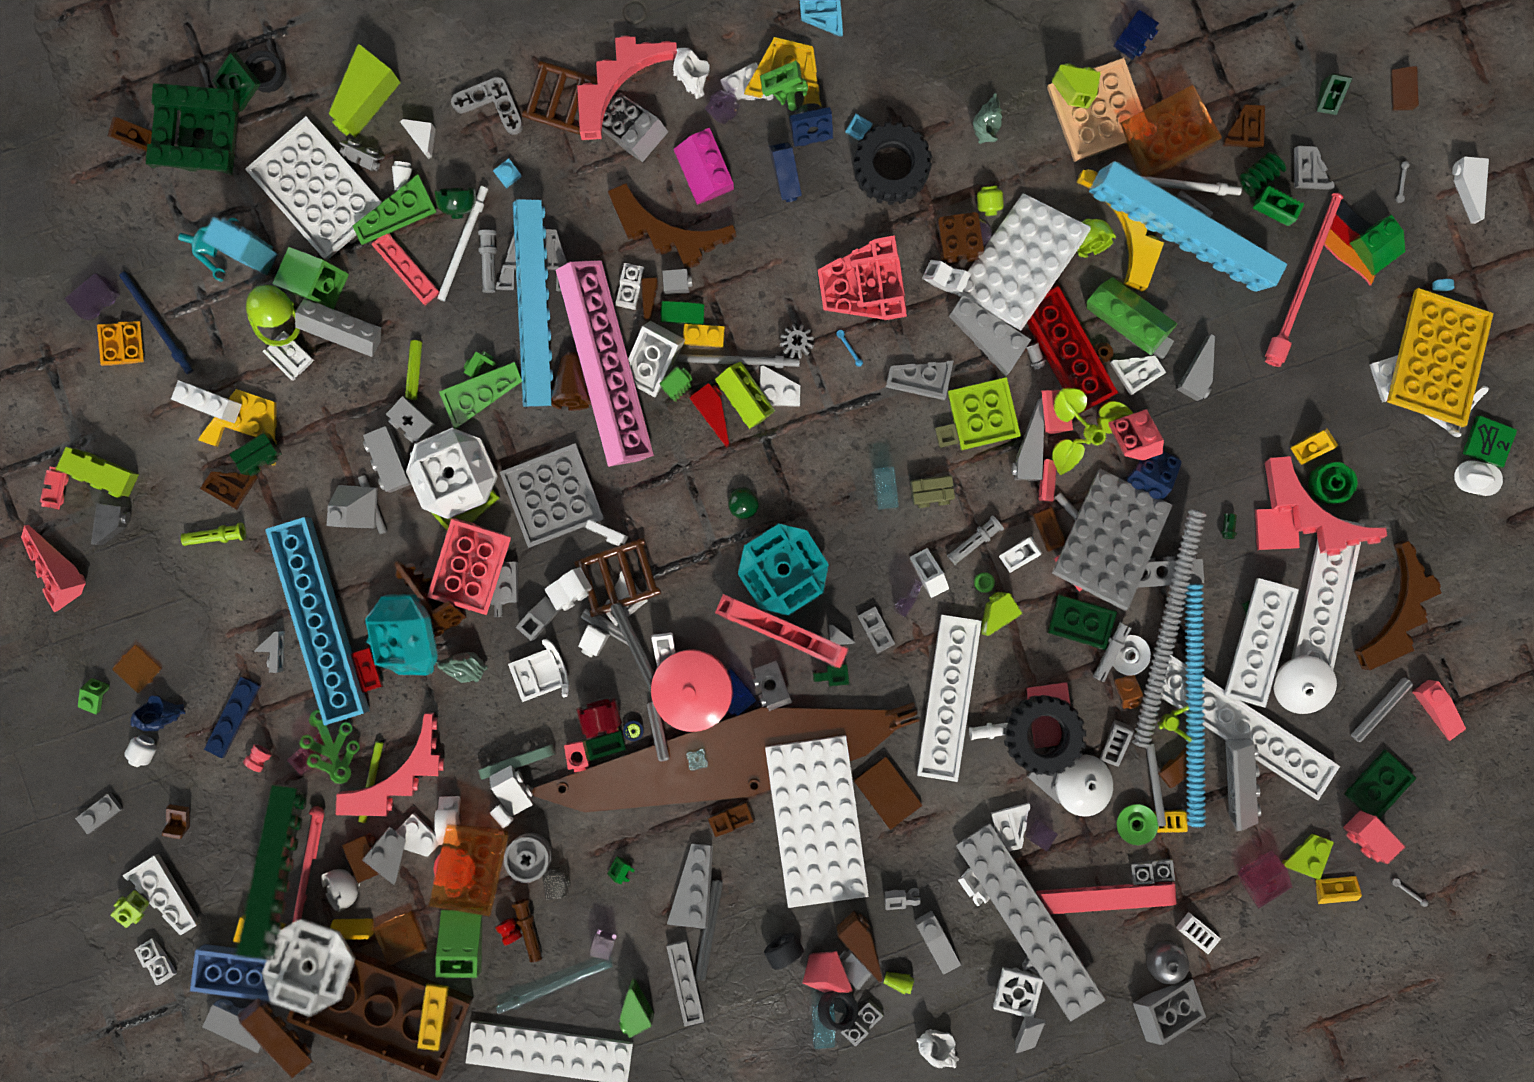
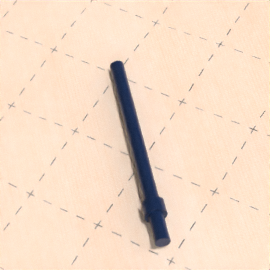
M126 271L120 273L119 277L172 352L171 356L175 362L181 365L186 374L192 373L194 370L186 360V354L175 344Z

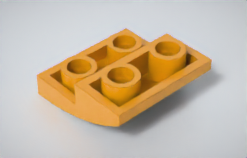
M140 321L97 324L101 366L144 362Z

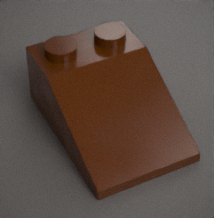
M853 911L836 926L838 936L880 983L883 979L869 931V921L862 913L858 915Z

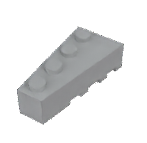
M965 296L961 297L949 315L957 326L972 339L974 344L985 353L988 359L998 367L1005 377L1010 373L1031 339Z

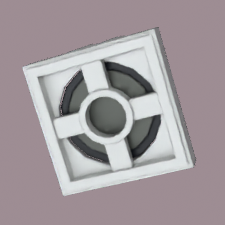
M1002 967L993 1008L1034 1018L1043 983L1042 977L1033 975L1026 970L1021 971L1018 968L1009 969Z

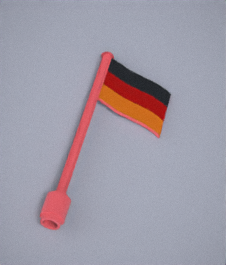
M1336 192L1331 195V202L1280 334L1277 337H1272L1265 354V362L1267 364L1281 367L1287 358L1292 345L1289 342L1288 336L1323 245L1338 260L1359 273L1369 285L1373 283L1375 275L1370 273L1349 244L1373 225L1357 215L1342 200L1343 195Z

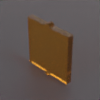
M134 645L126 655H122V659L112 670L133 690L140 693L148 683L153 682L152 679L162 668L138 645Z

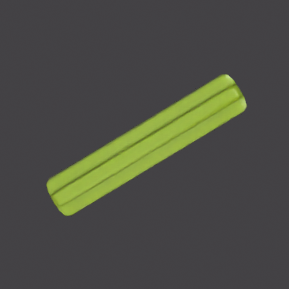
M419 340L410 341L405 393L406 399L416 400L418 394L422 342Z

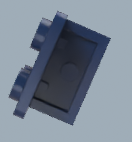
M1163 451V454L1139 460L1136 468L1127 477L1126 482L1132 484V487L1135 489H1142L1148 492L1154 499L1163 500L1172 490L1182 462L1180 459Z

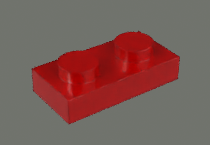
M367 648L352 653L351 658L362 693L382 687L383 683L378 667L374 662L372 649Z

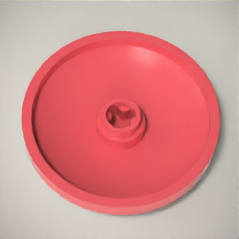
M682 650L672 654L659 665L652 679L651 696L656 711L664 721L677 729L695 732L708 729L723 718L732 701L733 685L726 667L716 657L701 650Z

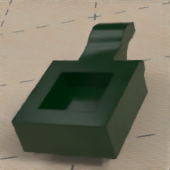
M841 664L840 668L833 665L827 666V672L813 673V681H828L829 687L849 685L848 665Z

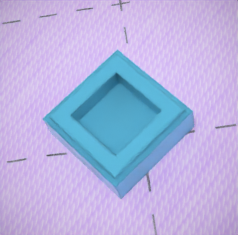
M855 114L845 133L860 141L864 138V134L868 130L870 131L873 123Z

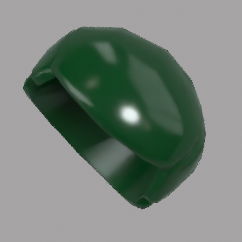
M739 487L731 492L728 498V507L733 516L738 519H748L757 512L759 504L754 491L747 487Z

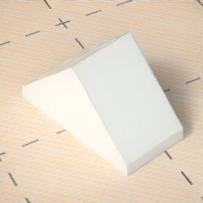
M401 120V124L427 158L430 159L433 152L436 128L432 123Z

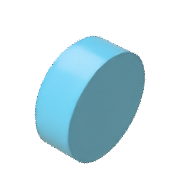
M1439 279L1432 283L1434 292H1444L1455 288L1453 279Z

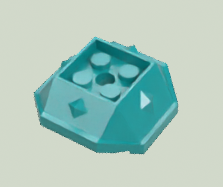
M777 524L744 545L738 575L760 609L789 615L823 593L829 564L807 530ZM782 563L787 564L789 567L788 574L784 576L780 575L777 571L778 566Z
M416 594L382 596L365 618L369 635L366 642L371 646L375 665L390 669L398 675H429L433 673L438 657L430 616L419 603L420 600Z

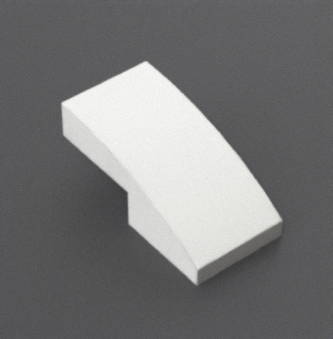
M501 804L490 812L502 828L513 821L511 815Z

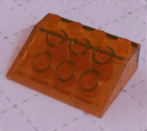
M1193 85L1120 123L1134 163L1140 175L1144 177L1154 178L1214 146L1222 138Z
M447 824L429 906L491 916L507 845L508 831L490 827Z

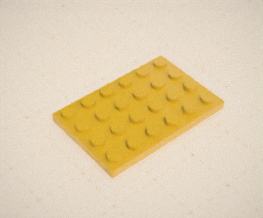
M1420 288L1414 290L1387 402L1460 427L1467 426L1494 313Z

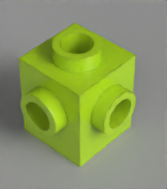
M134 890L126 898L122 896L113 905L115 909L111 916L127 928L132 923L137 924L145 915L143 912L148 907L149 901Z

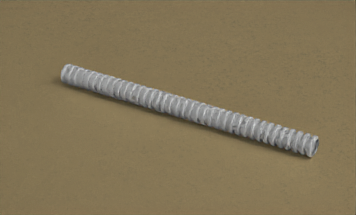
M1190 509L1187 512L1189 513V516L1186 517L1188 521L1185 523L1186 529H1183L1185 534L1181 537L1183 542L1180 541L1182 545L1178 549L1180 554H1177L1179 559L1175 562L1177 567L1174 566L1176 571L1172 574L1174 579H1171L1173 583L1169 587L1171 591H1168L1170 596L1166 599L1168 604H1165L1167 608L1164 610L1165 616H1162L1164 621L1160 624L1162 629H1159L1161 633L1158 635L1159 641H1156L1158 646L1154 649L1156 650V653H1153L1155 658L1151 661L1153 666H1150L1152 670L1149 672L1150 678H1147L1149 683L1145 686L1147 690L1144 691L1146 694L1143 697L1144 703H1141L1143 708L1140 709L1141 715H1138L1140 720L1137 721L1138 727L1135 728L1137 733L1134 734L1135 740H1132L1134 745L1144 748L1151 747L1149 742L1152 741L1151 735L1154 734L1152 729H1155L1154 722H1157L1155 717L1158 716L1157 710L1160 709L1158 704H1161L1160 698L1163 697L1161 692L1164 691L1163 685L1166 684L1164 680L1167 679L1166 673L1169 672L1167 667H1170L1169 660H1172L1170 655L1173 654L1172 648L1175 647L1173 645V642H1176L1175 635H1178L1176 630L1179 629L1178 623L1181 622L1179 618L1182 617L1181 610H1184L1182 607L1185 604L1184 598H1187L1185 593L1188 592L1187 585H1190L1188 582L1191 579L1190 573H1193L1191 568L1194 567L1193 560H1196L1194 557L1197 554L1196 548H1199L1197 543L1201 540L1199 535H1202L1200 531L1203 529L1202 523H1205L1203 518L1207 515L1205 512Z

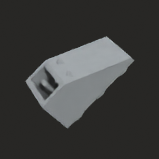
M621 93L607 107L603 119L602 131L641 162L647 158L668 133L659 118Z

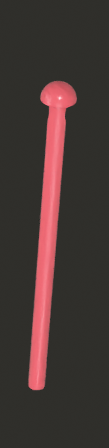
M319 806L312 807L309 810L312 818L292 924L302 918L304 903L307 899L305 893L312 859H316L325 815L323 808Z

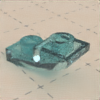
M831 1003L829 1012L832 1020L835 1022L834 1004ZM813 1005V1046L815 1049L835 1047V1031L829 1030L822 1025L817 1013L818 1005Z

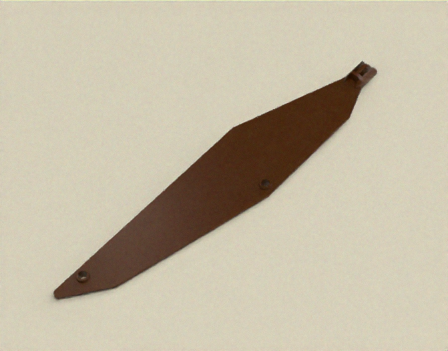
M914 702L891 710L776 708L769 711L767 707H761L716 723L708 729L690 732L666 741L669 759L666 761L658 760L656 747L653 745L584 771H579L533 788L532 792L535 797L582 812L751 797L771 790L765 746L846 735L849 760L853 761L869 754L897 729L921 720L920 717H913L918 714L917 709H911L915 707ZM756 782L758 786L753 788L750 784ZM564 785L566 791H561L559 786Z

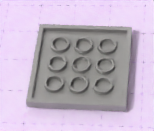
M576 443L500 472L528 548L583 528L588 520L596 523L605 519Z

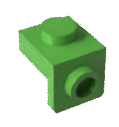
M484 351L482 354L475 352L472 359L469 358L466 361L464 373L475 378L484 362L493 367L496 366V363L492 361L494 357Z
M91 678L80 688L78 708L97 715L101 711L103 695L109 690L110 685Z

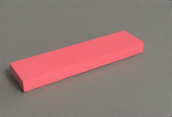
M390 234L377 238L372 243L373 247L424 305L428 304L439 294V290Z

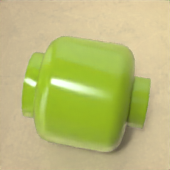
M997 186L981 187V191L977 193L978 210L985 212V216L997 215V211L1002 210L1004 207L1003 191L998 189Z

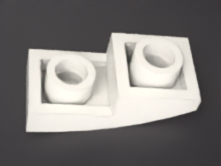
M624 263L616 306L636 310L644 267Z
M154 938L134 949L142 967L148 968L156 985L162 984L177 974L166 953Z

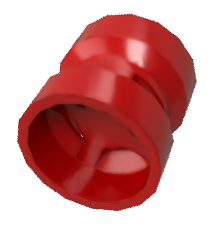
M514 917L503 921L495 927L502 936L504 946L515 942L523 936L521 931L515 926L516 921Z

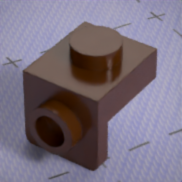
M169 804L166 808V826L162 831V836L182 839L190 827L189 807Z

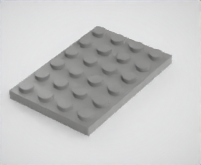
M1099 469L1052 574L1126 611L1129 609L1172 504L1162 499H1154L1148 492L1142 489H1135L1132 487V484Z

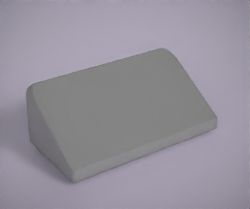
M1024 1017L1015 1040V1053L1035 1048L1045 1024L1044 1019Z

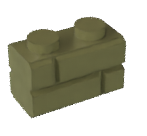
M952 475L910 481L913 505H918V509L930 507V503L938 502V506L949 505L950 500L955 499Z

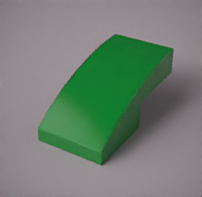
M662 301L660 322L703 325L705 304Z

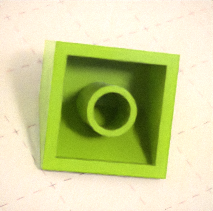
M998 591L989 597L990 601L985 605L980 632L982 635L989 636L1023 614L1010 593H999Z

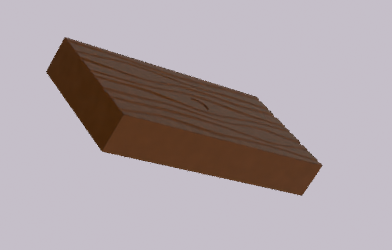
M350 949L355 957V961L342 999L312 1015H306L290 1009L286 1022L440 1081L445 1073L474 997L448 987L440 1049L436 1051L418 1048L426 985L441 984ZM309 961L308 968L312 971L313 963Z

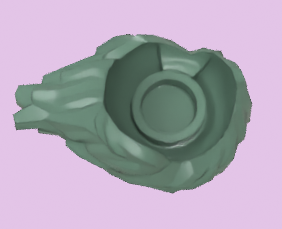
M995 93L987 104L982 105L981 110L973 121V129L976 137L979 139V144L996 142L998 140L995 135L1002 126V109Z
M474 652L459 653L447 659L436 661L439 669H442L446 674L461 683L473 680L478 682L484 671L488 669V666H485L483 660Z

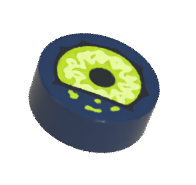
M636 720L629 721L623 728V734L629 741L639 740L644 733L643 725Z

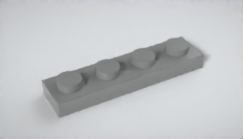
M687 940L667 944L666 947L684 1027L702 1023L705 1019Z

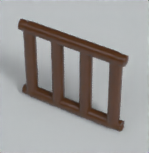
M539 61L538 68L540 70L527 110L523 111L522 117L581 135L580 126L573 125L578 109L577 86L565 122L554 119L555 112L567 77L578 80L577 85L585 83L596 85L598 84L597 78L548 62ZM549 71L559 74L545 116L535 113V109L547 72Z
M644 538L574 562L577 568L580 567L592 586V589L588 592V599L592 609L590 610L591 617L611 612V606L618 602L621 603L622 607L661 594L660 588L656 587L646 555ZM633 549L637 550L649 590L638 594L625 552ZM616 555L618 556L630 595L621 600H618L606 561L607 558ZM595 562L599 563L611 602L600 607L587 565Z

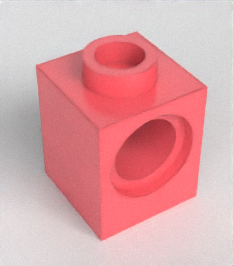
M577 741L564 745L568 770L574 769V772L586 770V767L591 763L586 759L583 742ZM577 751L582 754L583 760L581 762L573 759L574 752Z

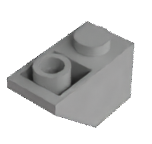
M545 596L527 613L516 628L529 640H535L560 610L556 611L551 600Z

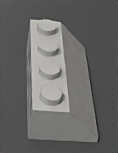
M1250 738L1225 740L1229 819L1237 831H1242L1258 824V816H1261L1260 804H1257V797H1260L1259 784H1256V777H1259L1258 764H1255V757H1258V747Z

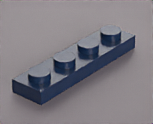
M244 676L240 677L204 750L221 759L225 758L261 687L260 684Z

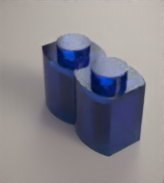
M1139 9L1113 47L1131 60L1136 55L1140 57L1147 48L1144 45L1147 39L1152 41L1159 31L1156 29L1159 22Z

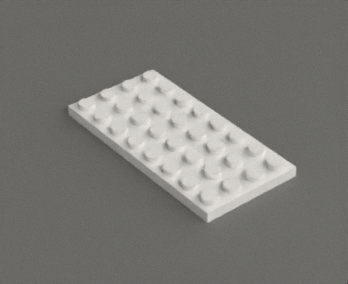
M846 735L765 746L788 908L869 897Z

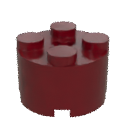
M615 698L612 699V702H609V699H603L586 704V709L582 710V707L576 709L582 733L586 734V738L596 737L599 732L606 731V733L616 732L622 724Z

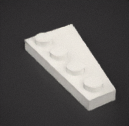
M159 853L123 875L127 881L130 880L136 886L135 889L140 894L143 893L150 900L149 904L154 909L158 908L161 911L162 917L180 935L200 924V921Z

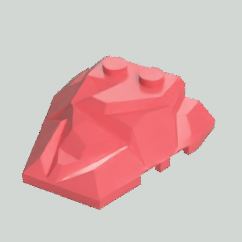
M895 235L874 239L866 246L853 250L851 254L842 259L839 258L818 269L824 311L883 320L907 317L905 291Z

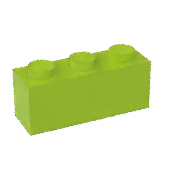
M741 361L728 367L715 379L749 429L760 424L775 412Z

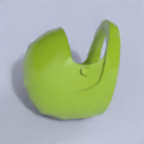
M262 285L255 287L247 297L246 312L255 335L261 341L270 346H283L295 340L300 333V329L295 328L293 334L287 339L276 341L264 337L257 327L272 328L282 325L291 315L295 318L296 310L293 307V302L290 301L287 294L276 286Z

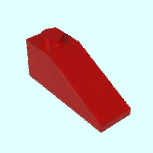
M708 383L689 398L727 448L730 445L720 398L722 394L715 385L711 387Z

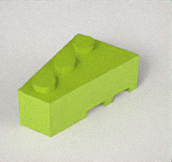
M70 447L65 448L56 467V470L71 475L73 479L90 483L91 487L102 490V488L108 490V494L117 498L121 496L129 497L139 476L137 473L85 450Z

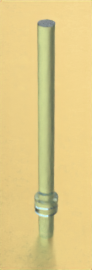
M608 959L525 995L514 996L510 998V1001L496 1006L498 1014L510 1009L516 1010L523 1007V1004L611 968L613 967L612 962Z

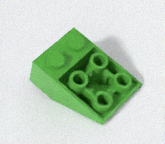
M441 910L436 952V977L477 978L482 971V910Z

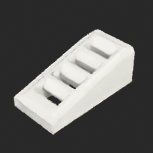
M1189 912L1176 927L1207 954L1221 940V938ZM1195 922V926L1188 933L1187 930ZM1199 927H1201L1202 929L1198 932V934L1195 937H1193L1192 935L1196 932V930ZM1206 931V932H1207L1206 936L1202 939L1201 942H1199V941H1198L1199 938H1200V937L1204 934V932ZM1212 936L1214 939L1205 947L1204 944Z

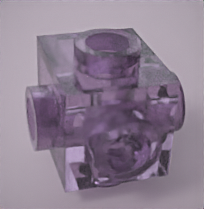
M719 90L710 97V102L704 109L717 122L726 124L728 120L733 119L737 115V109L740 105L736 102L738 98L729 90L727 92Z

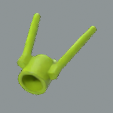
M1189 706L1182 707L1176 711L1172 710L1171 714L1163 715L1161 721L1157 722L1160 729L1164 728L1174 731L1186 740L1192 741L1191 737L1178 728L1180 722L1177 717L1178 714L1189 710Z

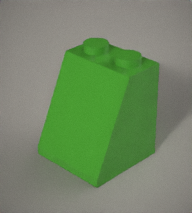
M288 247L272 284L299 297L334 309L349 274L322 259Z

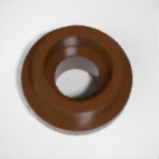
M1102 342L1094 347L1101 363H1106L1113 357V348L1108 343ZM1101 349H1105V350H1106V352H1107L1106 356H1102V355H1101V353H1100V350H1101Z

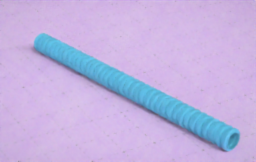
M1201 584L1187 585L1188 592L1185 593L1187 594V598H1185V601H1187V604H1185V607H1187V610H1185V613H1187V617H1185V620H1187V623H1185V626H1187L1185 630L1187 636H1185V639H1187V642H1185V645H1187L1185 649L1187 655H1185V658H1187L1185 662L1187 668L1185 670L1188 671L1185 677H1188V680H1186V684H1188V687H1186V690H1188V693H1186L1188 697L1186 703L1189 706V710L1186 712V716H1188V719H1186V722H1188L1186 734L1192 738V741H1188V744H1186L1188 751H1186V754H1188V757H1186L1188 761L1186 773L1189 774L1186 777L1189 780L1187 783L1189 787L1187 789V793H1189L1187 795V799H1189V802H1187L1189 806L1187 808V812H1189L1187 815L1189 819L1187 825L1192 827H1203L1206 825V822H1204V819H1206L1204 815L1206 803L1203 802L1206 799L1203 796V793L1206 792L1203 789L1205 787V783H1203L1205 780L1203 776L1205 774V770H1203L1205 764H1203V761H1205L1203 757L1205 755V751H1203V748H1205V745H1203V742H1205V738H1203V735H1205V732H1203V729H1205L1203 725L1205 719H1203V716H1205V713H1203L1205 709L1203 703H1205V700L1202 699L1205 696L1202 693V690H1205L1202 687V684H1204L1202 680L1204 678V674H1202V671H1204V668H1202V665H1204V661H1202V658H1204V655H1202V652H1204V649H1202V645H1204V642H1202V639H1204V636H1202L1204 632L1202 626H1204V623H1202V620H1204V617H1202V613H1204L1202 601L1204 598L1201 597V594H1204V592L1201 591V588H1203Z

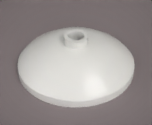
M1300 656L1289 660L1278 670L1273 682V690L1278 702L1285 709L1298 714L1313 713L1325 707L1333 698L1337 687L1336 676L1332 668L1325 661L1313 656ZM1307 689H1312L1309 693H1306Z
M1082 755L1080 759L1076 758L1073 761L1075 763L1073 767H1066L1065 772L1057 773L1055 788L1060 803L1067 811L1078 816H1092L1101 812L1109 803L1113 793V779L1110 770L1103 761L1091 755ZM1090 783L1093 785L1091 790L1089 789Z

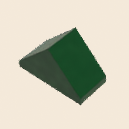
M1331 73L1321 82L1317 112L1337 115L1352 81L1351 76Z

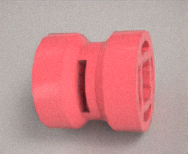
M254 744L251 748V754L246 756L243 764L253 771L261 772L264 768V762L270 759L272 753L265 747Z

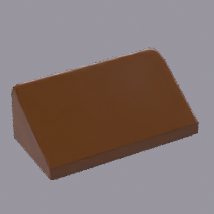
M1417 66L1392 70V110H1413L1419 104Z

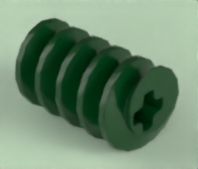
M1267 153L1258 163L1253 164L1252 168H1248L1245 173L1239 176L1240 184L1243 190L1253 197L1255 196V191L1260 192L1262 190L1261 186L1266 187L1268 185L1267 180L1272 182L1274 181V176L1279 177L1281 175L1280 171L1285 172L1286 165L1276 154Z

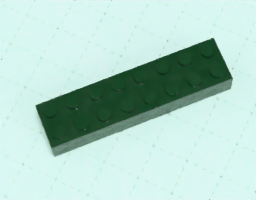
M271 786L235 956L271 961L272 956L276 954L277 944L275 943V938L280 933V914L284 913L286 905L283 899L285 892L289 890L290 880H288L289 871H292L294 867L293 851H296L298 847L297 831L302 827L303 819L300 818L301 812L305 809L307 803L305 794L297 788Z

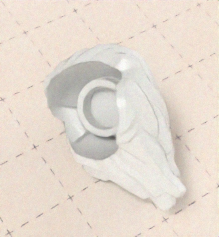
M677 48L673 65L674 76H677L678 81L682 80L687 92L691 91V94H695L696 99H699L705 95L703 87L706 76L710 72V65L707 61L699 60L698 56L690 48Z
M929 1029L920 1038H917L919 1052L930 1064L938 1068H956V1062L959 1061V1058L955 1056L954 1048L956 1042L950 1033Z

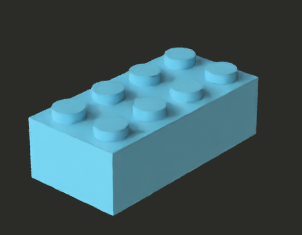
M213 218L202 241L227 256L265 275H268L278 255L272 251L273 246L267 244V242L261 240L252 232L242 227L239 228L224 218L221 221Z

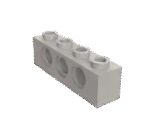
M1163 557V561L1156 562L1155 558H1150L1138 587L1172 585L1171 579H1174L1172 574L1176 571L1174 566L1177 567V563H1175L1176 557ZM1203 559L1193 560L1194 567L1191 568L1193 573H1190L1191 579L1188 582L1190 584L1204 583ZM1159 566L1164 569L1162 577L1156 574V569Z

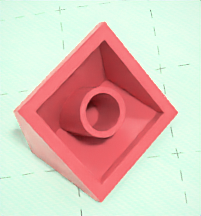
M1061 390L1042 391L1045 430L1050 434L1073 430L1072 420L1069 422L1062 421L1057 417L1054 410L1055 398Z
M821 952L809 955L803 984L824 993L852 991L837 952Z

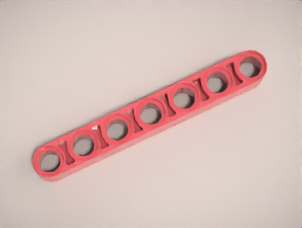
M1174 882L1036 891L1050 914L1172 906L1177 904Z

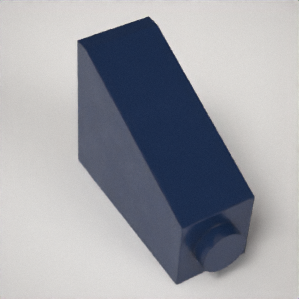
M789 142L769 146L780 198L786 200V202L798 200L797 197L802 196L792 146Z

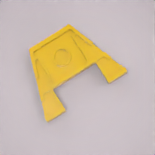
M774 37L747 85L744 94L762 98L760 76L793 61H797L800 64L801 76L808 84L807 95L804 96L803 105L815 103L821 106L813 46Z
M236 389L229 397V400L242 404L236 422L232 423L214 417L198 439L218 447L224 428L227 427L254 437L266 432L272 436L276 443L277 403Z

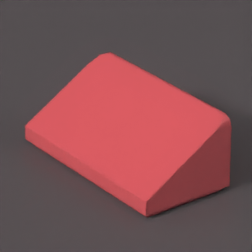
M1050 459L1043 460L1042 480H1040L1039 501H1054L1056 467L1053 460Z

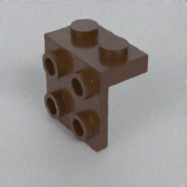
M971 212L939 218L938 225L942 245L941 261L947 262L950 265L956 264L959 260L967 259L968 262L978 260L979 256L984 253L978 213Z

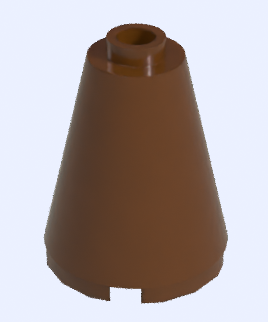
M568 352L562 356L551 397V405L561 410L562 406L568 407V411L584 410L589 408V404H592L580 359L577 353Z

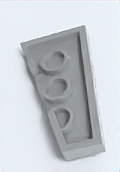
M691 844L667 925L708 928L713 845Z

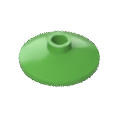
M1141 804L1127 806L1120 812L1117 818L1118 833L1129 844L1144 845L1150 842L1158 831L1157 817L1147 806ZM1135 820L1140 821L1137 827L1133 826V821Z

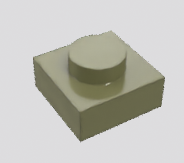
M955 423L935 428L939 448L960 443Z

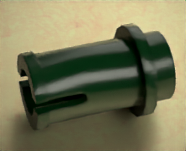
M1224 514L1223 531L1220 532L1223 539H1235L1237 535L1235 532L1236 514Z

